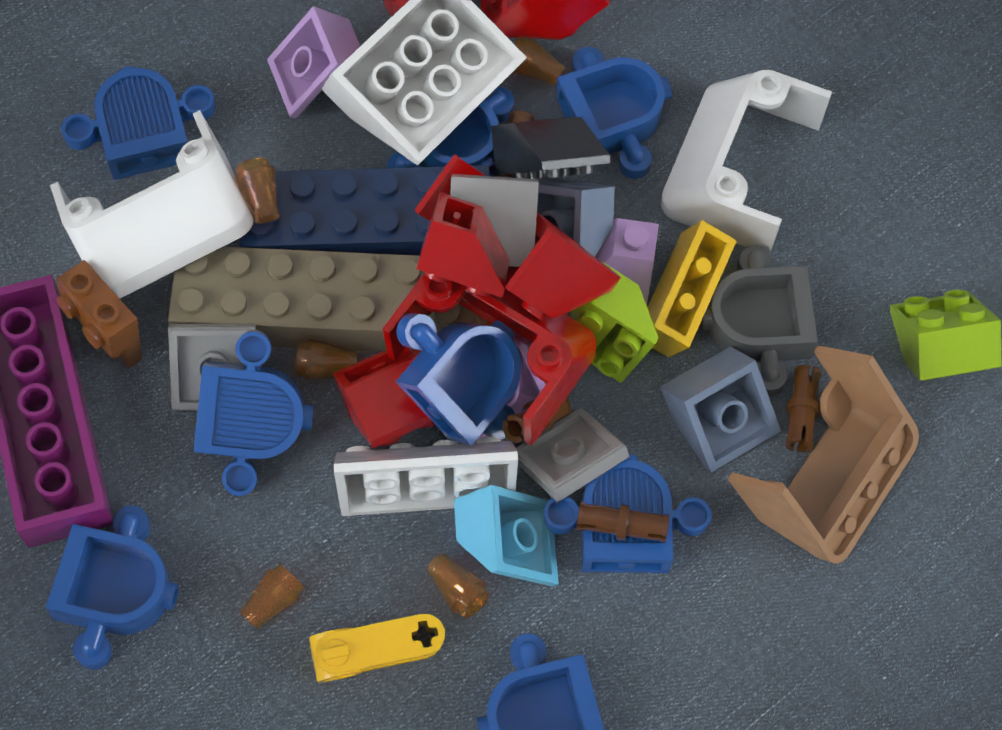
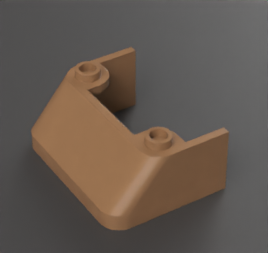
M818 345L814 353L831 377V381L819 399L820 412L828 428L788 488L781 482L774 480L763 481L733 472L728 480L760 522L818 559L838 564L849 556L914 454L919 434L915 422L873 356Z

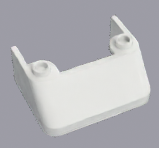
M761 70L710 85L703 95L663 189L661 208L664 214L670 219L690 227L703 220L737 240L736 244L745 247L761 246L771 253L782 219L743 205L748 192L745 178L739 172L722 165L747 105L819 131L832 91L772 70Z
M200 110L193 113L202 137L189 141L182 147L176 159L180 172L106 209L94 197H80L70 201L58 182L50 185L62 224L81 260H85L118 298H122L241 238L253 225V216L230 163Z

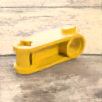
M418 614L356 628H342L312 635L309 637L317 682L344 679L361 674L362 672L432 657L440 650L444 642L445 629L437 617L430 614ZM419 626H425L427 632L435 633V637L431 639L429 647H423L421 641H413L412 636L417 634Z

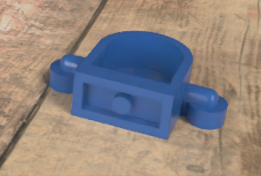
M594 47L580 48L573 56V72L557 77L556 100L565 118L582 117L608 154L621 151L618 166L624 176L631 179L642 178L650 170L652 155L650 150L640 143L649 139L657 130L661 120L664 101L672 98L670 84L665 76L660 77L645 62L626 57L604 61V56L598 49Z
M128 66L109 77L99 88L94 102L96 120H92L85 114H72L63 121L61 132L66 144L75 150H84L93 145V143L102 141L113 180H118L177 165V156L182 147L188 143L183 122L188 120L195 121L193 113L199 110L205 120L209 119L215 112L216 104L212 91L206 86H191L184 91L181 100H177L172 85L161 74L149 69Z
M497 87L420 164H414L397 152L389 158L387 168L446 167L455 154L471 166H489V176H492L496 170L491 126L507 121L510 112H514V97L512 93L506 88Z
M409 313L403 316L397 326L398 340L407 348L422 351L395 382L450 441L472 446L482 433L495 438H505L506 436L502 428L503 421L508 419L507 416L515 414L514 410L506 404L514 395L521 376V359L517 346L513 341L515 335L512 330L504 323L495 320L491 326L467 322L454 323L437 333L435 322L431 317L418 313Z
M258 330L245 332L236 343V355L243 364L206 360L202 365L193 452L234 456V460L229 462L223 471L222 484L229 493L236 496L250 493L257 483L258 472L255 465L251 462V458L265 459L277 456L295 442L301 430H312L314 405L305 404L298 385L292 378L277 369L261 367L271 354L272 344L269 337Z
M629 454L630 457L587 483L583 502L620 508L621 504L630 505V510L663 515L670 514L666 543L626 536L625 541L617 540L614 534L582 530L581 572L669 573L673 562L672 529L679 530L687 536L701 535L707 530L711 521L712 513L709 505L700 498L690 497L683 500L677 509L673 510L671 493L662 475L650 465L638 461L637 456ZM565 497L559 502L551 498L546 503L543 513V521L547 529L561 535L577 528L578 505L570 497Z
M125 506L116 513L113 519V527L116 533L76 524L72 525L47 601L46 610L53 620L87 628L75 640L73 652L78 662L84 668L90 670L104 667L111 659L112 646L105 636L106 632L130 635L144 631L154 625L162 617L166 609L173 610L177 602L179 584L170 582L169 575L160 556L153 547L143 541L150 533L151 523L146 512L138 506Z
M529 633L515 638L510 648V660L517 671L505 676L494 688L489 698L487 715L476 718L478 730H604L584 655L581 654L544 663L546 647L541 638Z

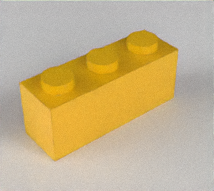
M703 220L681 233L647 307L658 335V340L652 348L668 358L690 348L737 240Z

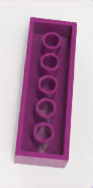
M52 274L0 287V454L16 530L28 548L69 537L73 524L94 529L113 525L112 511L67 317L56 301L59 291Z

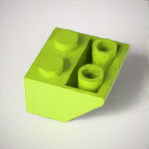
M604 263L621 277L612 292L566 313V315L593 332L596 339V354L591 364L597 367L604 375L622 383L656 344L658 335L639 285Z
M955 289L946 291L944 296L933 298L912 296L906 298L903 303L890 305V314L905 365L920 381L1002 367L1001 320L970 292Z

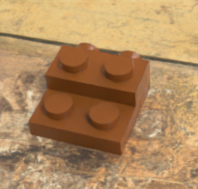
M85 260L56 278L59 291L56 301L60 309L69 319L74 317L78 319L83 326L82 330L85 337L94 348L102 347L112 359L119 357L128 369L142 360L138 319Z

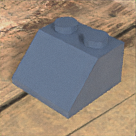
M559 178L538 179L537 212L592 255L596 256L613 229L615 186Z
M731 346L660 386L673 422L704 467L711 473L781 432L756 360Z

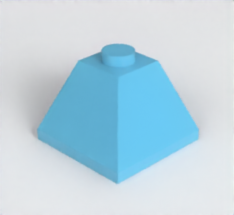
M489 485L454 499L456 540L491 573L552 587L559 585L555 535L547 529L543 521L544 507L549 500L495 485Z

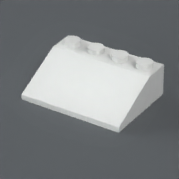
M409 0L331 73L322 90L350 119L418 165L527 57L471 0Z
M495 437L478 439L472 446L458 444V442L441 440L435 442L433 446L415 447L411 443H398L390 446V449L372 450L368 446L350 447L346 452H337L334 461V475L341 515L352 516L454 508V499L489 485L516 491L518 453L512 441H501L500 438Z

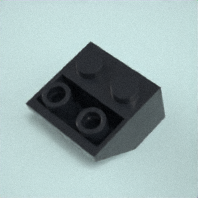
M582 117L515 122L491 126L496 175L512 174V178L546 179L595 173L594 165L610 163V155Z

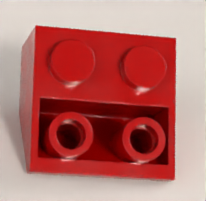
M440 192L423 241L416 269L424 271V274L434 281L446 283L450 280L465 285L470 292L483 297L495 295L502 298L505 291L509 258L483 207Z
M405 347L396 361L388 357L387 350L332 373L349 418L372 448L394 444L400 440L402 435L418 428H429L435 425L395 382L419 355L420 350Z

